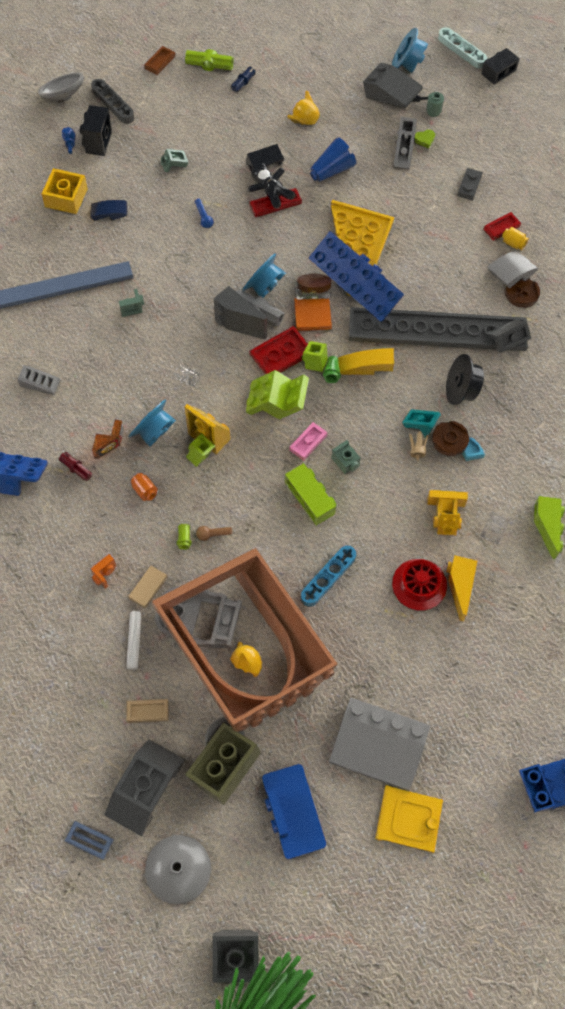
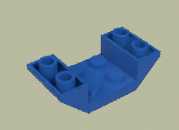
M565 759L542 766L537 764L519 770L534 813L565 806Z

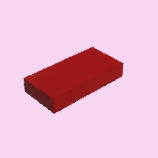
M510 212L484 226L483 230L494 241L502 237L507 228H519L521 222Z

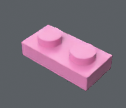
M312 422L289 447V451L304 461L327 437V432Z

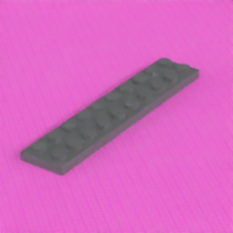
M350 307L349 341L497 349L494 338L487 337V332L513 320L527 322V317L392 310L381 322L366 308ZM525 341L508 350L526 351L528 342Z

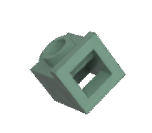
M348 440L332 449L331 459L344 474L349 471L353 472L360 466L361 457L349 445Z

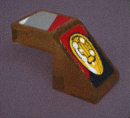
M115 419L111 436L96 434L92 448L95 459L103 457L121 445L124 433L122 420Z

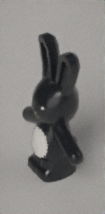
M264 163L251 170L252 178L258 184L249 186V192L264 189L274 208L281 206L280 196L288 200L295 198V193L283 187L281 181L278 180L284 174L283 168H279L274 175L271 174Z

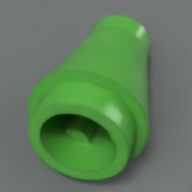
M336 356L328 358L323 372V377L328 383H336L341 377L339 359Z

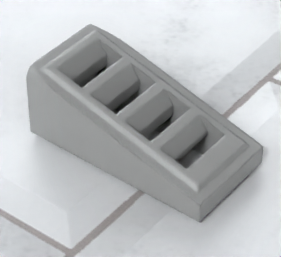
M23 365L18 377L20 387L55 395L61 380L59 377ZM49 381H52L50 388L47 387Z

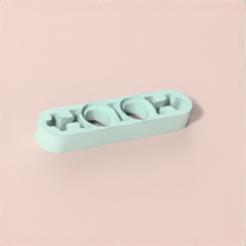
M445 27L439 30L438 40L475 68H483V63L487 59L485 53L450 28Z

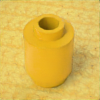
M513 227L507 228L502 235V238H504L503 242L516 250H523L529 240L526 234Z

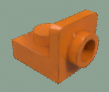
M110 554L91 568L92 580L98 586L102 585L105 589L108 587L104 576L110 575L116 567L115 560Z

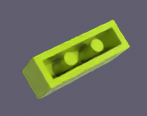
M303 463L285 474V484L316 526L335 515L337 506L335 500L327 495L324 485L321 482L318 483L311 468H307Z

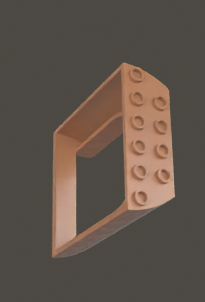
M256 548L152 601L158 615L236 732H241L250 726L252 728L258 726L265 717L269 716L271 718L278 714L282 707L286 706L288 708L295 704L297 698L309 696L313 693L314 688L335 674L333 670L337 666V662ZM235 576L282 645L287 661V679L283 690L274 696H256L237 690L226 683L214 671L173 607Z

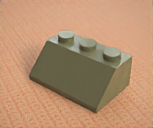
M223 723L185 775L206 794L224 805L261 752L256 743Z

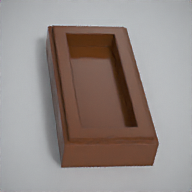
M162 46L144 64V68L158 75L174 59L175 52Z

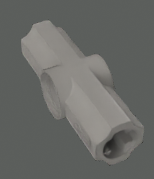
M240 289L236 290L238 294L267 316L268 323L275 327L281 324L284 313L270 306L265 298L261 296L255 298Z

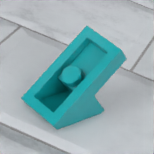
M411 409L402 424L405 428L419 429L424 438H426L435 426L441 413Z

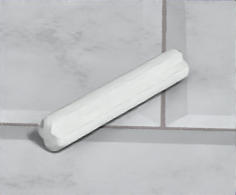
M139 611L130 612L126 664L129 670H136L138 668L141 612Z

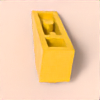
M454 555L452 562L448 561L446 573H449L448 582L459 620L464 622L468 612L478 561Z

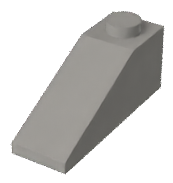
M401 117L394 160V167L410 169L417 119Z

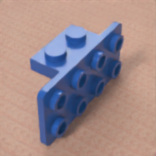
M0 452V493L19 496L21 493V480L38 482L48 465V461L38 457L30 458Z
M297 764L264 774L262 781L267 795V799H264L267 811L272 812L274 819L270 820L274 833H278L285 858L292 859L324 849L326 847V840L303 766Z

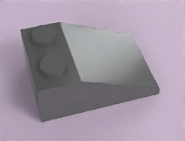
M380 63L363 81L366 98L404 108L423 89L421 84L395 66L386 63Z
M228 286L214 298L215 321L219 325H223L228 330L264 340L267 338V316L234 289Z

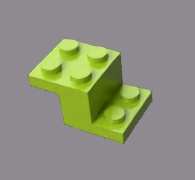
M274 370L253 380L250 384V393L246 402V413L253 415L263 410L280 420L303 410L309 377L303 374L291 380Z

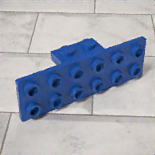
M331 231L327 233L309 257L316 266L381 322L404 296L403 292L385 278L379 266L376 264L372 266L369 263L370 259L363 253L361 255L357 254Z

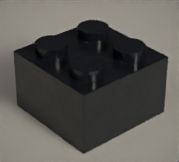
M89 105L87 112L84 113V122L80 125V134H82V146H84L86 154L105 156L112 135L109 108Z

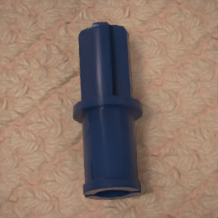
M249 66L243 73L238 75V78L231 84L232 91L238 92L249 83V80L256 74L255 69L250 72L253 67Z

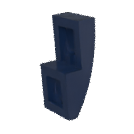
M105 200L91 203V218L94 221L105 217L115 220L127 216L126 200Z

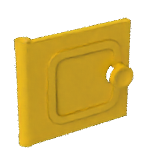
M385 785L375 839L434 853L443 800Z

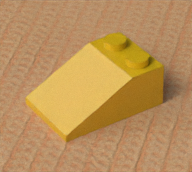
M186 404L184 407L188 435L196 439L202 433L215 445L212 452L217 455L231 440L230 429L225 424L217 422L211 414H206L202 410Z

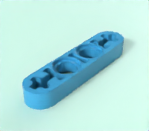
M343 546L301 592V602L305 606L312 607L319 602L354 563L356 550L351 546ZM344 553H351V556L347 557L342 563L341 560L344 558ZM332 565H338L341 570L338 573H332L329 568ZM321 578L326 579L328 585L320 587L317 581ZM315 588L316 592L313 595V600L311 598L307 600L306 594L311 595Z

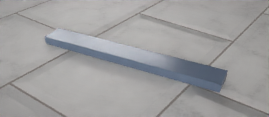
M129 261L0 290V309L133 279Z

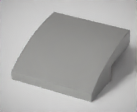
M517 250L501 256L487 266L488 270L508 288H511L520 279L526 281L538 271V268Z

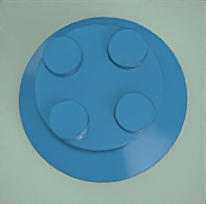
M417 28L411 29L404 37L392 61V65L396 68L402 65L411 73L415 70L418 63L421 64L425 58L423 53L428 46L427 42L417 38Z
M276 253L258 268L243 287V291L252 287L258 296L264 298L269 293L268 289L270 291L274 289L278 284L277 279L280 281L286 274L284 270L273 264Z
M163 400L150 411L128 437L131 438L139 434L145 443L151 447L160 436L165 434L176 421L163 410L167 400Z

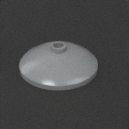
M80 72L59 76L44 84L38 90V93L44 99L69 100L71 95L76 93L83 84L84 76Z
M184 835L170 836L157 843L149 853L145 865V876L149 888L159 899L171 904H183L197 898L206 888L211 875V862L206 849L197 840ZM174 864H181V869L179 871H174Z

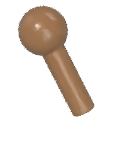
M200 526L196 530V536L201 541H206L212 536L232 535L233 533L232 527L210 529L207 526Z

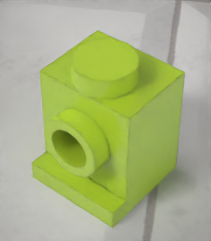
M201 433L190 443L188 447L190 451L186 458L197 467L209 456L215 445Z

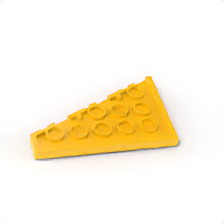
M332 200L331 211L336 236L357 254L361 255L363 253L370 259L369 263L372 266L374 264L377 265L395 217Z

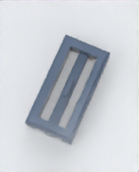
M74 821L65 839L66 843L101 860H105L106 854L109 852L110 846L114 839L77 821ZM79 828L106 841V844L103 845L75 830ZM72 836H75L89 844H92L102 849V852L99 853L87 846H84L72 840L71 838Z

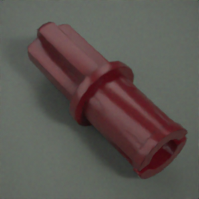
M66 451L60 455L59 461L67 466L71 473H76L85 481L90 480L92 472L85 468L80 460H76Z

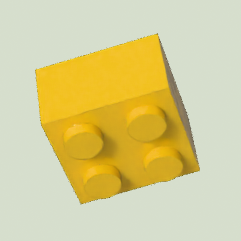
M53 168L41 193L44 206L77 214L88 190L85 175Z

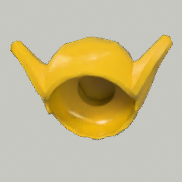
M305 91V99H301L295 104L293 115L287 116L292 122L301 125H313L320 118L319 109L313 102L309 91Z
M238 642L237 648L230 657L231 662L237 669H243L245 673L249 672L253 674V677H258L262 669L260 654L253 646L243 645L242 642Z

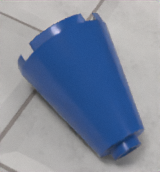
M340 137L334 139L312 165L310 175L314 181L318 180L321 182L357 164L355 155L349 153L348 149L350 147Z

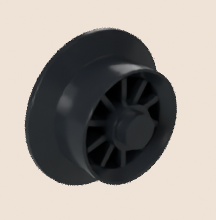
M462 354L455 359L447 376L446 397L448 402L453 405H457L463 400H475L483 386V368L480 365L473 364L471 357L467 354Z

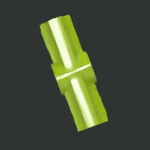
M207 49L205 52L186 50L185 64L201 66L206 71H213L214 68L233 69L234 56L220 55L212 49Z

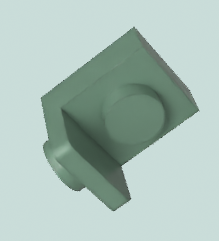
M166 149L161 157V165L165 172H169L171 166L187 167L189 163L184 150Z
M134 289V298L119 301L122 317L143 313L142 305H145L142 294H138L137 289Z

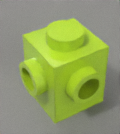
M309 341L302 356V360L305 361V369L323 372L328 361L327 344Z

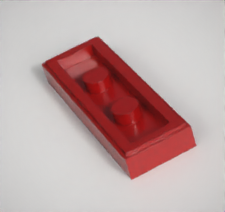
M290 189L295 193L293 200H288L283 196L279 197L281 201L279 208L272 206L268 196L249 201L255 218L302 204V199L297 189Z

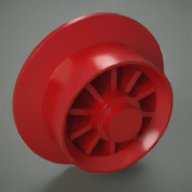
M412 559L404 562L396 569L392 579V588L401 604L412 610L426 611L442 602L447 592V580L443 571L433 562L425 559Z

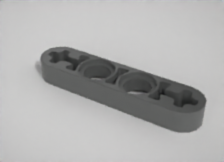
M95 79L92 81V92L121 122L129 124L134 121L133 109L104 80ZM112 95L110 98H105L104 96ZM115 104L121 105L118 108L114 107Z

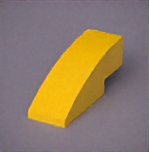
M394 348L371 349L338 357L341 375H374L375 371H393Z

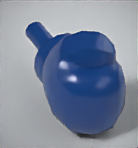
M66 127L62 129L61 133L68 148V153L72 154L76 134L72 128Z

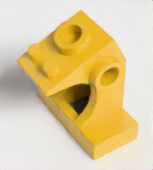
M429 490L427 505H436L433 528H437V534L457 535V530L461 529L462 519L460 518V513H457V507L466 506L468 492Z

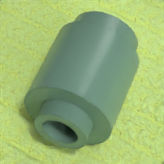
M439 92L429 94L426 107L429 116L437 117L442 112L443 94Z

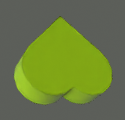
M430 129L424 132L419 131L415 134L414 142L429 149L435 139V132Z

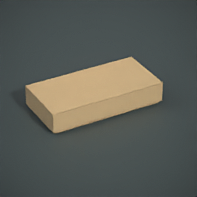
M150 566L128 596L129 599L146 609L168 578L167 575Z
M169 700L127 701V723L169 721Z

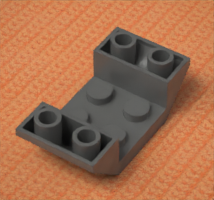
M148 740L135 753L115 787L105 816L134 833L143 836L153 818L152 812L171 779L176 778L185 759Z

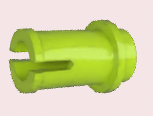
M180 524L178 526L176 545L181 550H187L192 545L190 525Z

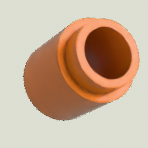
M138 473L131 479L132 488L143 501H150L156 497L158 488L147 475Z

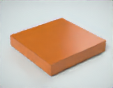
M329 297L294 298L297 331L332 329Z

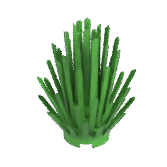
M287 952L282 960L280 956L276 958L267 973L265 971V964H263L265 961L263 956L239 1004L238 1001L243 989L244 979H241L235 999L232 1002L239 973L238 968L235 969L231 985L225 987L222 1009H230V1007L231 1009H292L307 991L303 989L313 977V972L309 969L303 974V970L296 971L294 969L301 960L300 956H296L284 971L291 961V953ZM311 995L297 1009H306L316 995ZM216 999L215 1009H221V1005Z

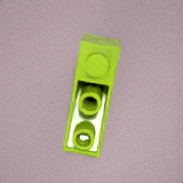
M538 496L534 504V523L552 559H556L559 552L561 553L563 550V541H560V536L564 530V524L561 523V518L564 515V506H561L562 499Z

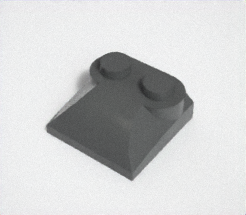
M221 930L213 933V983L232 982L236 968L239 971L237 982H240L241 979H244V982L251 981L259 965L258 932L252 930Z

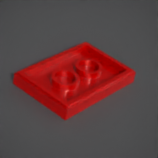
M292 326L249 351V354L264 374L274 370L282 373L303 361V352L308 343L297 329Z

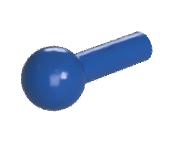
M198 198L194 202L201 216V226L211 228L214 220L211 216L207 215L201 199Z

